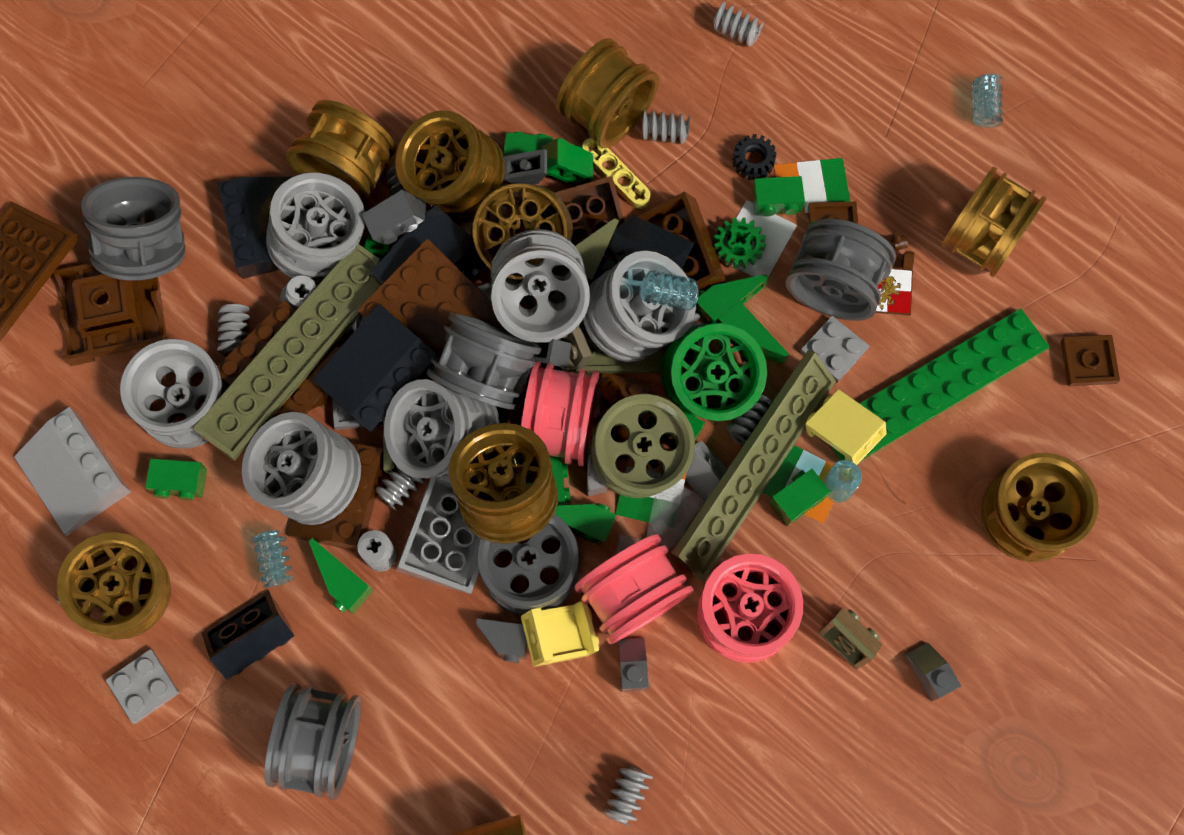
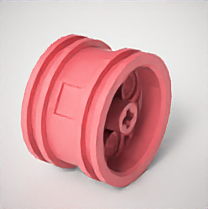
M538 361L533 365L521 426L536 433L546 444L549 455L565 458L566 464H571L572 460H578V466H584L596 405L599 371L593 370L592 375H587V370L582 368L579 373L556 370L551 363H548L546 368H543L542 363Z
M658 534L649 536L608 559L582 578L574 587L577 593H584L581 598L583 603H590L603 624L599 629L602 633L608 632L610 635L606 639L610 645L649 624L694 592L692 586L685 587L683 583L687 580L684 574L678 576L665 556L668 552L666 546L658 545L661 541Z
M761 554L737 555L721 563L714 569L706 581L697 607L699 629L711 648L724 658L743 663L763 661L777 653L799 628L803 616V597L801 588L794 575L777 560ZM748 576H753L761 579V584H754L746 581ZM724 586H731L735 589L736 595L731 598L723 594L722 588ZM769 595L777 596L780 600V606H771L767 601V597ZM713 599L717 602L714 606H712ZM722 610L727 624L719 625L714 614ZM771 621L780 629L776 637L764 631ZM739 629H747L751 633V639L749 641L741 640L738 636Z

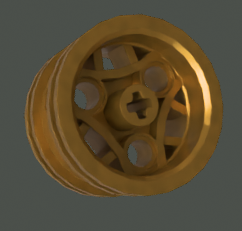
M611 38L603 39L589 48L568 73L558 93L556 109L570 122H579L588 130L589 137L597 141L602 148H609L625 138L642 119L644 109L648 110L657 93L660 78L657 73L650 71V68L645 64H636L628 58L626 49L618 45L616 41Z
M439 110L420 117L405 132L396 154V172L403 188L410 194L428 203L430 206H438L449 217L465 218L475 215L485 198L501 188L505 175V161L498 144L488 135L478 130L460 114Z
M491 424L467 435L453 451L449 462L448 476L454 495L457 498L463 521L475 535L493 543H517L531 538L549 524L557 508L558 490L552 473V464L546 444L536 433L517 424Z
M100 533L76 545L66 556L59 569L57 595L64 612L79 627L106 639H130L152 628L163 616L170 600L171 580L167 568L161 559L142 540L124 533ZM107 555L110 557V560L104 564L96 565V561ZM131 558L137 559L138 564L134 570H125L127 560ZM150 567L151 573H146ZM87 580H93L94 588L92 591L84 593L82 591L83 583ZM144 580L152 582L151 592L148 594H142ZM127 603H132L134 606L133 613L126 617L122 616L121 608ZM95 605L106 611L98 621L90 617Z

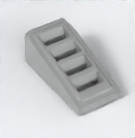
M589 440L587 453L588 496L607 492V487L600 481L592 467Z

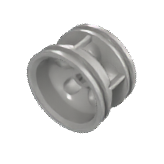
M535 229L514 235L499 248L491 266V299L494 313L500 324L508 332L520 339L530 342H550L552 339L557 340L568 335L581 323L588 310L590 291L583 259L571 241L556 232ZM543 258L542 261L536 265H532L527 262V260ZM556 265H564L569 269V272L565 276L560 277L553 274L552 268ZM512 273H520L523 276L522 281L517 285H510L505 280ZM535 279H539V281L543 282L539 284V282L535 281ZM558 290L566 297L563 302L554 304L548 300V295L551 291ZM526 295H532L537 300L536 305L531 309H524L519 304Z
M167 339L146 346L130 360L122 375L120 394L123 406L129 416L155 440L168 447L188 449L208 442L196 433L193 428L229 386L221 380L216 364L202 348L185 340ZM170 372L176 374V382L173 386L165 387L161 385V379L165 374ZM198 372L204 373L202 383L197 387L191 386V377ZM206 398L201 408L197 411L198 403ZM164 399L166 401L164 409L155 412L150 411V405L154 400ZM179 415L187 416V419L172 423L173 419Z

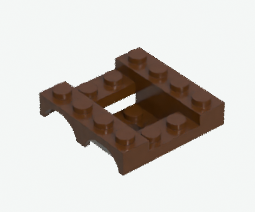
M92 263L54 271L62 299L61 310H58L59 320L64 328L67 341V353L63 356L70 366L95 362V357L139 348L143 349L152 343L167 340L158 277L145 280L116 279L102 274ZM108 295L106 303L97 304L99 296ZM128 319H132L134 321V323L94 331L91 330V327Z
M285 300L276 307L217 366L221 380L230 387L296 310ZM334 345L319 362L318 366L313 369L272 418L289 412L307 414L312 409L321 407L327 401L328 394L312 379L339 350L338 346Z

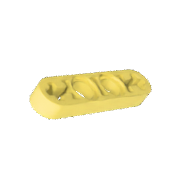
M591 138L586 139L583 143L584 150L589 151L590 146L592 148L597 147V153L593 150L590 151L593 153V167L603 177H613L616 191L632 207L636 209L647 207L650 202L649 189L609 148H602L597 141ZM605 161H612L615 167L611 170H606L602 167V164ZM625 176L631 182L626 186H622L617 180ZM636 194L639 195V196H641V195L643 194V195H644V200H642V199H640V198L636 200V199H635Z

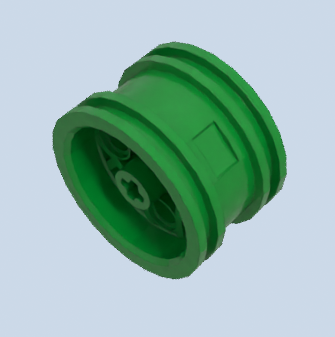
M723 323L691 327L682 337L667 346L662 357L660 369L661 382L665 393L672 403L695 417L713 421L731 420L750 410L760 399L767 378L766 360L756 340L746 331L734 325ZM713 339L719 343V350L714 354L710 352L708 347ZM690 349L695 351L692 360L687 364L683 359L686 352ZM737 351L742 360V363L739 365L733 356V353ZM711 369H715V374H711ZM692 376L696 380V386L693 390L689 391L686 388L685 382ZM736 378L739 387L736 391L732 392L729 389V382L731 379ZM707 395H718L716 407H707Z

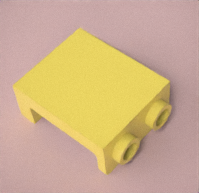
M839 389L833 396L829 395L825 399L823 406L817 412H813L806 421L807 434L811 437L817 435L843 454L846 463L853 469L886 435L885 421Z
M583 601L574 605L541 610V608L531 609L521 615L533 667L587 657L599 651V639L592 624V613L588 605L584 604Z

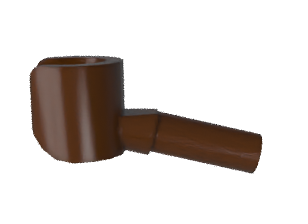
M895 231L894 237L890 238L891 242H894V250L906 249L908 247L906 236L904 234L900 235L899 231Z

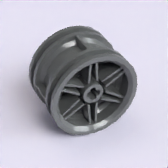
M291 683L282 697L271 730L265 761V784L272 788L279 784V788L282 790L293 789L303 791L321 798L325 793H328L329 799L336 800L343 789L354 753L361 717V697L353 695L348 699L347 693H328L314 690L313 686L309 685L301 689L299 683Z

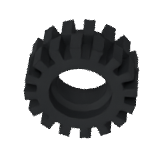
M753 134L752 139L747 135L744 140L742 138L735 146L732 159L733 167H736L735 171L737 174L741 171L742 178L748 175V180L752 181L753 176L756 179H760L761 175L765 178L768 173H771L776 160V151L774 144L770 146V139L764 141L765 136L761 135L760 139H758L757 134ZM755 151L763 156V161L754 164L747 161L745 155L748 152Z

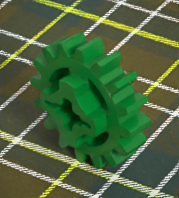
M734 217L732 224L724 221L723 228H717L718 235L714 236L713 241L716 243L714 244V249L717 252L719 251L718 259L725 258L724 265L727 266L731 262L734 269L737 268L738 264H741L743 269H746L748 262L751 265H755L756 258H762V251L766 247V244L763 242L766 237L765 235H759L762 230L761 227H753L755 221L747 224L746 218L743 217L741 222H738L736 217ZM727 236L728 242L724 245V238ZM753 241L755 242L754 250H752L751 245Z

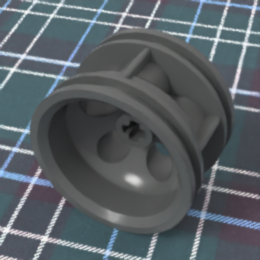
M123 177L103 182L90 189L84 195L81 209L84 224L91 234L88 239L90 260L99 272L121 280H145L169 273L182 263L186 255V247L180 223V197L172 186L152 178Z
M819 219L811 222L806 229L796 260L787 276L786 287L795 299L821 314L830 317L834 316L842 320H866L871 318L876 312L877 305L881 299L878 284L890 275L896 259V253L886 239L869 228L846 220Z
M450 312L448 319L452 322L444 326V330L447 332L445 337L446 345L441 357H432L431 362L435 366L428 367L426 374L436 382L473 399L506 409H518L520 402L517 400V397H523L524 388L531 370L537 362L533 356L534 354H540L541 347L533 342L520 339L507 330L460 313Z
M554 514L549 524L524 544H500L481 538L478 549V566L489 594L503 609L520 616L531 609L541 608V610L558 608L564 604L574 591L579 575L577 542L568 525ZM546 539H554L558 541L560 548L554 554H547L541 548L542 542ZM501 552H509L512 555L511 564L505 568L497 567L494 564L495 557ZM530 555L534 559L533 564L528 565L525 562V556ZM547 567L555 569L559 574L558 580L551 585L543 583L540 579L541 571ZM519 575L525 576L529 581V587L523 593H515L511 589L512 580Z

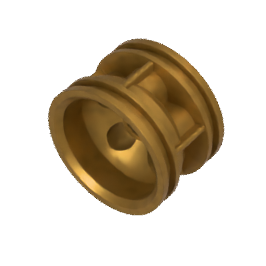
M320 100L315 103L312 112L307 117L310 131L293 141L292 147L286 153V160L298 175L322 173L342 180L358 194L362 203L365 204L374 191L384 168L389 164L391 157H393L396 151L395 142L383 127L364 113L340 102Z
M994 166L976 189L941 244L944 248L947 245L953 247L951 251L953 254L958 252L981 266L979 270L983 271L984 268H987L991 271L989 276L992 278L1003 265L1047 199L1044 196L1038 199L1034 196L1036 191H1028L1008 179L1006 173H1003L1002 176L996 173L998 168Z
M1035 453L1016 461L988 487L981 505L982 524L991 542L1004 554L1023 562H1043L1071 548L1090 533L1098 516V496L1090 477L1075 462L1057 454ZM1017 481H1023L1028 485L1030 491L1027 497H1022L1017 493ZM1050 486L1058 491L1059 500L1057 502L1045 500V487ZM1008 506L1014 508L1017 512L1016 521L1012 519ZM1053 515L1062 517L1066 524L1065 530L1053 528L1049 522L1050 517ZM1028 527L1034 528L1038 531L1040 539L1029 536L1025 533V529Z

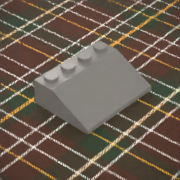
M68 407L47 421L14 456L66 536L131 493V490L82 417L71 407Z
M449 476L430 478L396 571L420 580L471 594L479 573L478 549L481 538L470 531L463 521Z

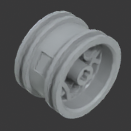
M304 173L284 182L277 189L271 201L266 234L268 254L278 269L290 278L304 275L310 277L315 284L321 283L339 261L352 253L360 242L365 227V221L362 216L365 211L358 194L342 180L322 173ZM284 220L293 221V222H292V224H289V223L284 222ZM335 233H340L343 237H339Z
M634 252L623 258L611 270L603 273L589 285V306L583 318L589 336L600 350L620 361H640L682 337L690 329L696 310L695 295L686 274L671 259L657 252Z
M415 380L407 383L395 394L387 409L384 422L386 448L396 466L409 476L415 478L448 476L449 462L457 445L467 435L479 428L491 424H500L498 410L494 405L463 395L435 380Z
M289 412L270 419L252 437L242 462V478L247 493L255 501L275 511H280L283 515L301 524L316 525L335 518L351 502L360 482L361 462L355 446L347 438L327 429L322 423L306 414Z

